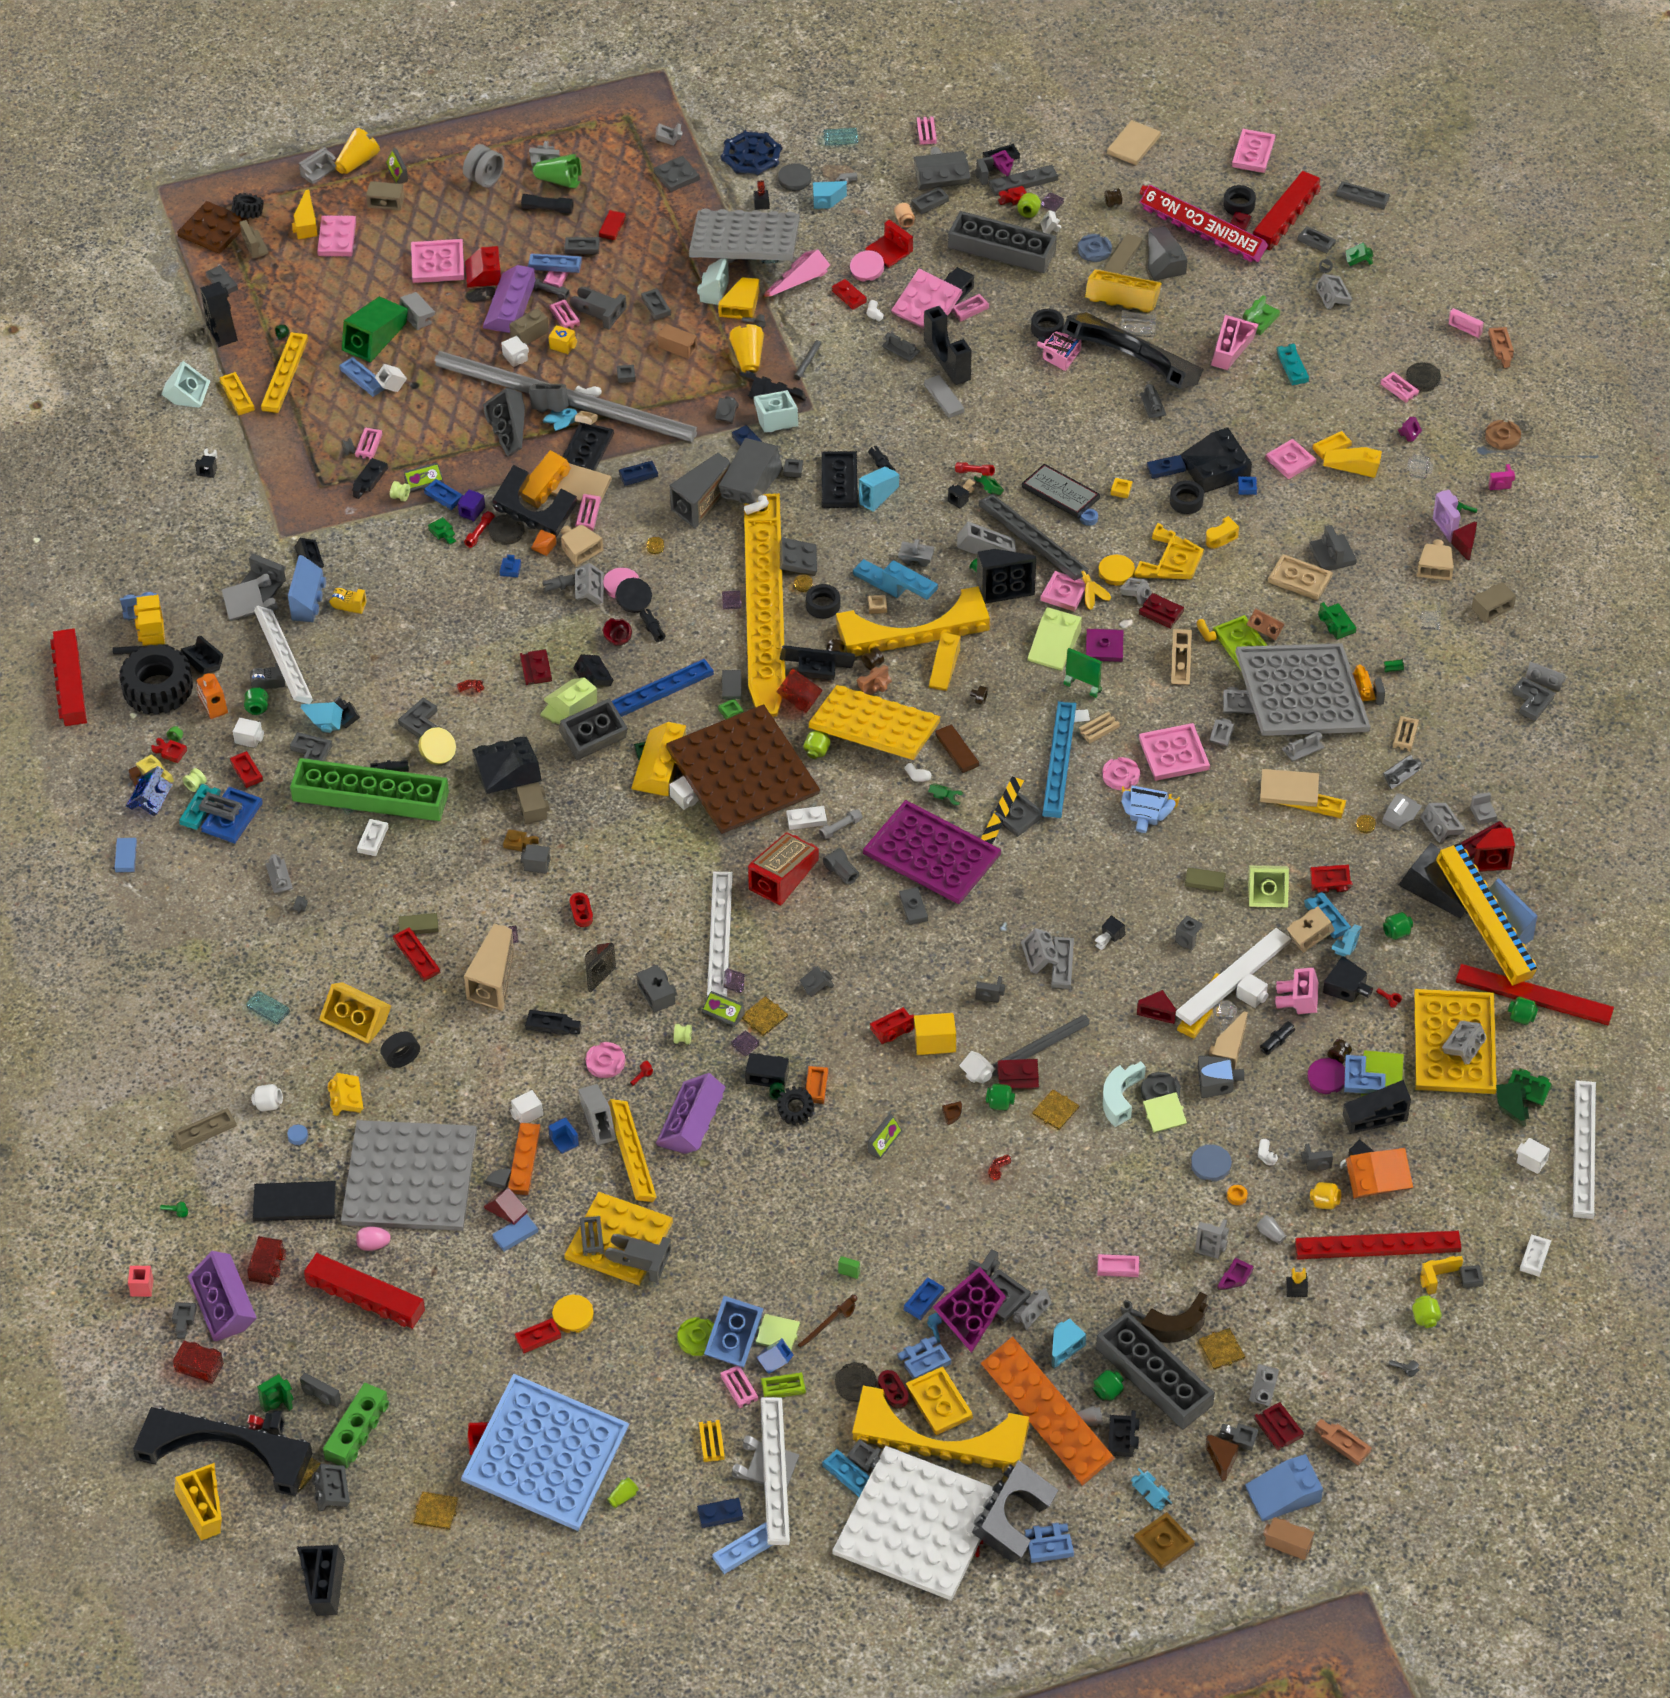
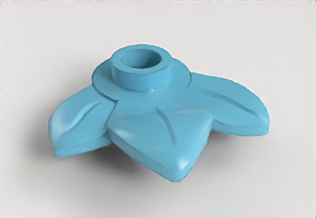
M571 408L564 409L561 412H554L552 410L551 414L545 416L543 423H554V430H560L575 422L577 411Z

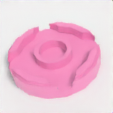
M866 250L858 253L851 260V273L859 281L866 282L865 280L873 281L877 279L884 271L882 256L875 251Z
M616 568L604 576L603 587L609 596L616 598V589L621 581L627 578L639 577L629 568Z
M1118 757L1115 760L1111 759L1104 764L1102 770L1103 781L1112 789L1122 790V786H1124V789L1128 790L1132 785L1135 786L1138 783L1140 770L1136 762L1129 758Z
M602 1042L600 1045H594L589 1049L585 1059L588 1071L596 1077H614L623 1070L625 1055L618 1045Z

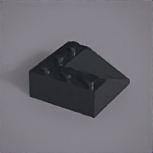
M1228 427L1210 433L1180 454L1187 471L1193 480L1203 488L1204 493L1238 482V477H1251L1252 462Z
M1000 549L977 552V586H979L985 604L1035 595V555Z
M527 736L516 737L509 741H498L488 746L481 745L472 749L475 769L486 794L542 781L539 762Z

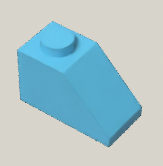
M847 181L813 182L814 209L832 208L847 196Z
M335 702L301 704L300 708L321 731L331 733L332 731L340 730L343 709Z
M1070 1318L1064 1323L1060 1322L1054 1329L1053 1368H1056L1086 1346V1334Z

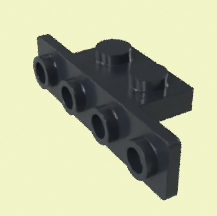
M740 371L739 373L742 379L753 382L748 397L754 399V396L788 390L791 396L806 401L807 397L803 394V390L799 388H787L786 384L782 382L773 383L771 379L764 376L758 378L756 374L750 371H746V373Z
M783 645L780 652V660L798 662L797 676L834 680L835 667L853 668L855 654Z

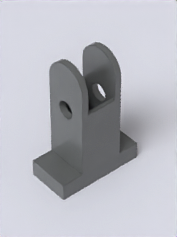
M580 287L577 290L578 296H573L570 299V304L575 310L603 320V328L608 330L626 309L625 295L619 294L615 299L586 287Z
M613 1234L610 1239L611 1243L618 1248L625 1249V1251L608 1248L604 1253L605 1257L615 1263L649 1271L650 1281L658 1283L672 1250L671 1239L663 1237L660 1245L621 1234Z

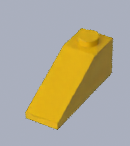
M309 189L305 190L295 211L294 223H291L293 233H297L298 239L318 236Z
M1367 447L1327 450L1323 466L1375 478L1380 465L1382 451Z
M942 632L929 688L947 691L960 652L959 635Z

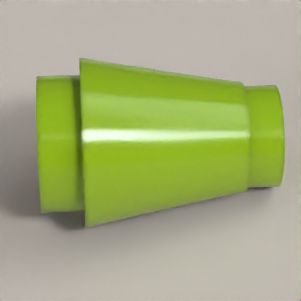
M629 1477L625 1480L622 1479L607 1498V1501L614 1508H617L636 1496L639 1488Z

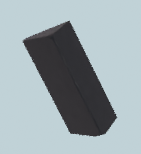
M299 538L295 545L297 556L303 555L318 567L323 568L324 563L316 540Z

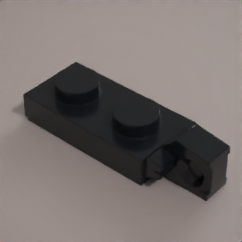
M372 458L353 483V497L360 499L365 491L371 492L387 471L388 463Z
M529 1010L525 1030L569 1035V1033L580 1034L582 1026L581 1021L572 1020L573 1018L568 1017V1014Z

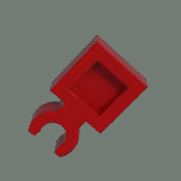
M161 738L156 739L159 746H151L152 752L156 754L161 753L162 758L177 764L187 752L186 745L172 740L165 743Z

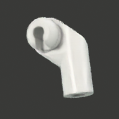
M761 495L757 498L758 502L744 506L746 514L748 515L767 507L769 504L767 497Z
M1261 1139L1258 1157L1266 1165H1274L1278 1160V1156L1276 1154L1273 1155V1152H1269L1270 1141Z

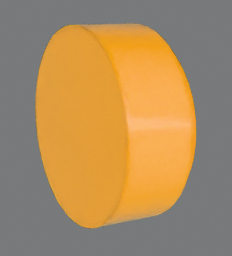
M1233 1185L1228 1189L1227 1200L1231 1204L1239 1206L1247 1201L1248 1192L1245 1187Z

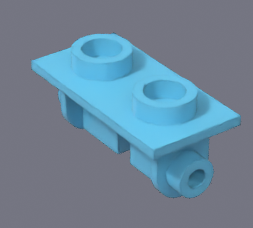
M1138 1468L1141 1474L1132 1477V1486L1142 1495L1148 1490L1150 1491L1145 1499L1154 1509L1162 1510L1165 1507L1164 1502L1166 1500L1171 1504L1172 1502L1168 1498L1170 1493L1162 1485L1157 1487L1153 1483L1156 1479L1148 1470L1144 1473Z

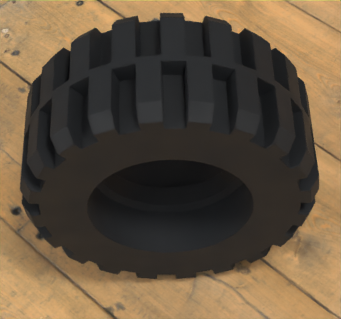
M158 644V646L148 645L147 648L141 647L137 652L133 651L120 667L119 677L124 699L129 706L139 712L143 711L144 714L149 715L153 713L154 715H160L163 712L165 714L170 713V710H176L180 707V704L183 705L192 693L193 679L188 659L181 651L175 650L171 646L165 647L162 644ZM156 675L169 677L166 681L158 684L143 682L147 678Z

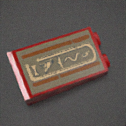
M786 832L748 865L749 890L781 906L819 861V848L812 843L801 840L796 835Z

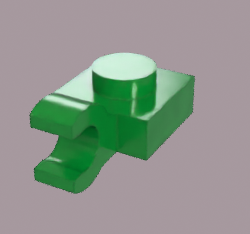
M982 475L981 478L974 476L975 481L984 485V490L987 493L1001 495L1004 491L1000 484L990 476Z
M443 517L428 525L429 531L438 540L444 538L450 545L456 542V539L453 537L455 535L453 526Z
M936 783L931 784L928 792L933 793L935 798L944 799V797H948L953 805L961 804V802L955 800L956 794L963 795V792L960 790H952V788Z

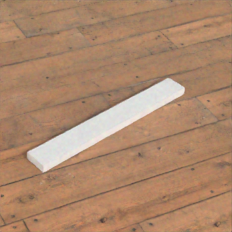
M256 606L254 612L293 699L310 704L313 700L273 610Z
M713 872L707 997L711 991L727 997L732 872Z
M1275 928L1176 1010V1016L1190 1026L1237 988V985L1248 973L1252 975L1290 943L1291 938Z
M1577 1080L1575 1081L1573 1217L1593 1219L1596 1082Z
M761 1397L767 1544L789 1545L782 1398Z

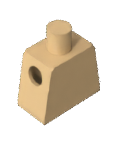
M568 525L562 528V548L574 566L577 567L603 551L602 537L584 525H579L574 529H571Z
M1440 539L1434 540L1433 544H1426L1419 560L1417 577L1452 581L1454 565L1451 547L1444 546V542Z

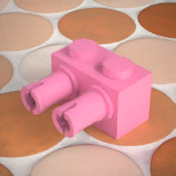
M1314 967L1294 969L1293 980L1276 982L1278 994L1293 992V995L1276 996L1275 1003L1277 1009L1294 1007L1297 1014L1317 1013L1319 982Z

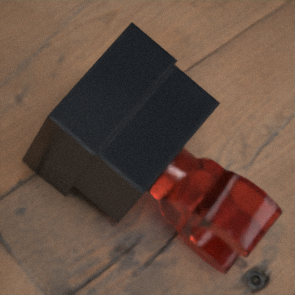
M764 180L757 181L758 191L753 193L755 210L770 209L768 190H765Z

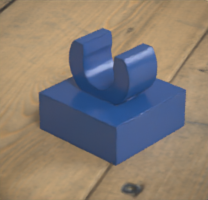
M507 554V558L502 560L500 576L518 578L521 559H515V555Z

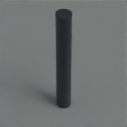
M148 645L113 647L112 651L113 655L131 654L133 651L137 652L141 647L147 648Z

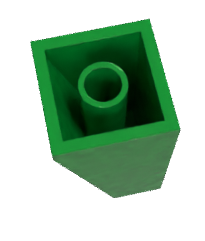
M380 296L344 320L341 350L365 361L372 362L407 324L408 308Z

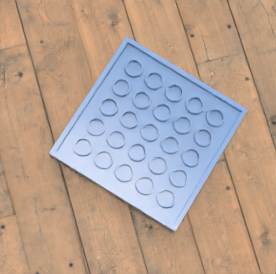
M513 1374L461 1477V1481L579 1531L625 1436L629 1423Z

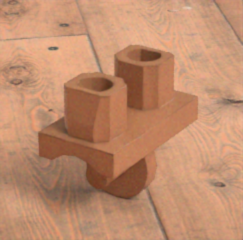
M1255 608L1246 625L1276 640L1285 623Z
M886 665L880 668L874 667L871 669L870 675L867 677L861 676L856 680L858 688L869 695L874 694L878 690L881 692L886 691L887 685L892 682L888 674V666Z

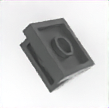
M1332 525L1325 526L1322 539L1311 541L1309 544L1320 568L1330 571L1356 565L1357 559L1345 535H1337Z

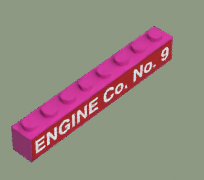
M1150 184L1140 200V203L1144 206L1143 210L1151 214L1155 212L1159 218L1165 221L1169 219L1173 225L1179 228L1182 225L1186 227L1185 230L1189 233L1195 234L1196 232L1200 234L1202 239L1208 242L1212 240L1216 246L1222 249L1225 246L1229 248L1228 251L1232 254L1238 255L1239 253L1243 255V259L1252 263V261L1258 263L1268 246L1263 239Z

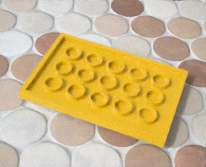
M836 685L809 721L808 728L914 760L940 723L941 716L934 715L931 712H924L914 707L901 705L898 702L888 701L878 696L865 694L862 691Z
M1415 989V1090L1496 1094L1494 993ZM1460 1021L1480 1023L1486 1035L1485 1042L1469 1064H1464L1461 1056L1444 1054L1442 1049Z

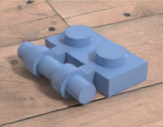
M935 1336L929 1339L924 1338L920 1340V1343L912 1347L907 1346L903 1349L904 1351L897 1354L900 1361L906 1358L909 1359L904 1362V1366L913 1380L942 1366L947 1367L951 1365V1359L941 1344L933 1348V1345L937 1344ZM923 1350L925 1351L924 1353H922V1354H920V1355H916L917 1353H919V1352H921V1351H923Z
M1052 1523L1051 1526L1046 1527L1038 1525L1033 1526L1032 1529L1024 1530L1025 1537H1034L1028 1545L1031 1563L1074 1557L1070 1534L1061 1535V1533L1068 1532L1067 1523ZM1053 1534V1536L1042 1538V1536Z

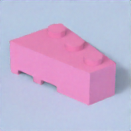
M1225 315L1211 366L1228 370L1254 339L1259 324Z

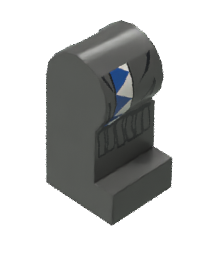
M275 663V667L254 668L250 671L252 688L271 689L286 687L285 679L278 663Z

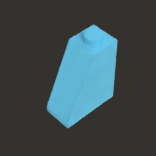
M883 467L859 479V504L874 512L899 487V474L894 470Z

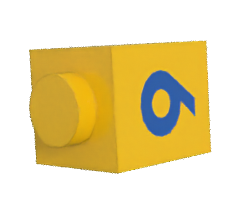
M556 325L549 335V348L569 354L576 347L575 331Z

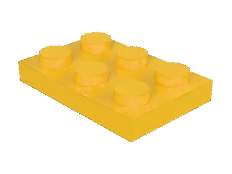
M943 1366L906 1383V1389L935 1435H939L973 1419V1413Z

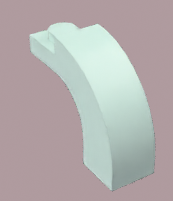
M1142 1062L1130 1065L1126 1070L1119 1065L1108 1075L1105 1081L1103 1109L1106 1117L1114 1127L1131 1119L1132 1106L1123 1097L1122 1093L1128 1087L1145 1078L1146 1066Z

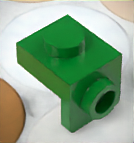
M1364 242L1345 250L1349 266L1364 260L1369 265L1373 264V251Z

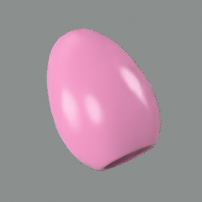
M378 1227L362 1228L356 1234L357 1246L364 1251L381 1249L390 1242V1234L388 1231Z

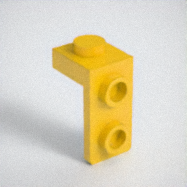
M1450 1256L1446 1259L1430 1260L1422 1264L1420 1282L1422 1287L1426 1288L1428 1295L1436 1294L1438 1285L1436 1275L1459 1271V1267H1462L1463 1264L1462 1256Z

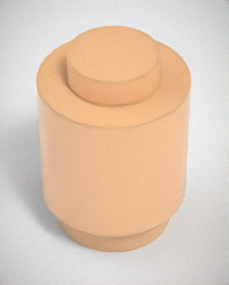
M908 203L898 204L894 208V213L899 224L904 228L911 227L914 224L915 216Z

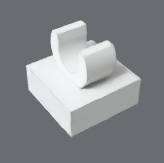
M1049 210L1040 221L1043 233L1050 234L1052 231L1058 232L1061 229V226L1057 225L1060 220L1056 218L1054 211Z

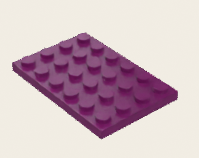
M905 800L863 848V854L947 899L960 904L999 858L1001 849Z

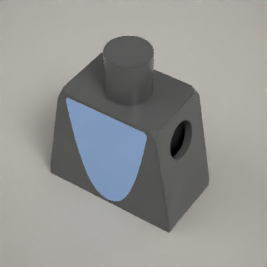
M1198 1056L1197 1069L1201 1098L1233 1092L1234 1081H1244V1069H1232L1231 1059Z

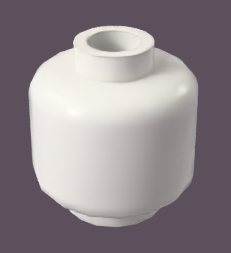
M274 1084L257 1086L254 1094L251 1096L252 1104L256 1105L259 1111L276 1110L283 1101L282 1091Z

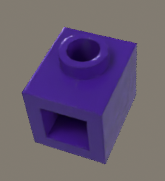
M470 489L465 495L460 497L458 502L459 516L471 521H475L485 509L484 495Z

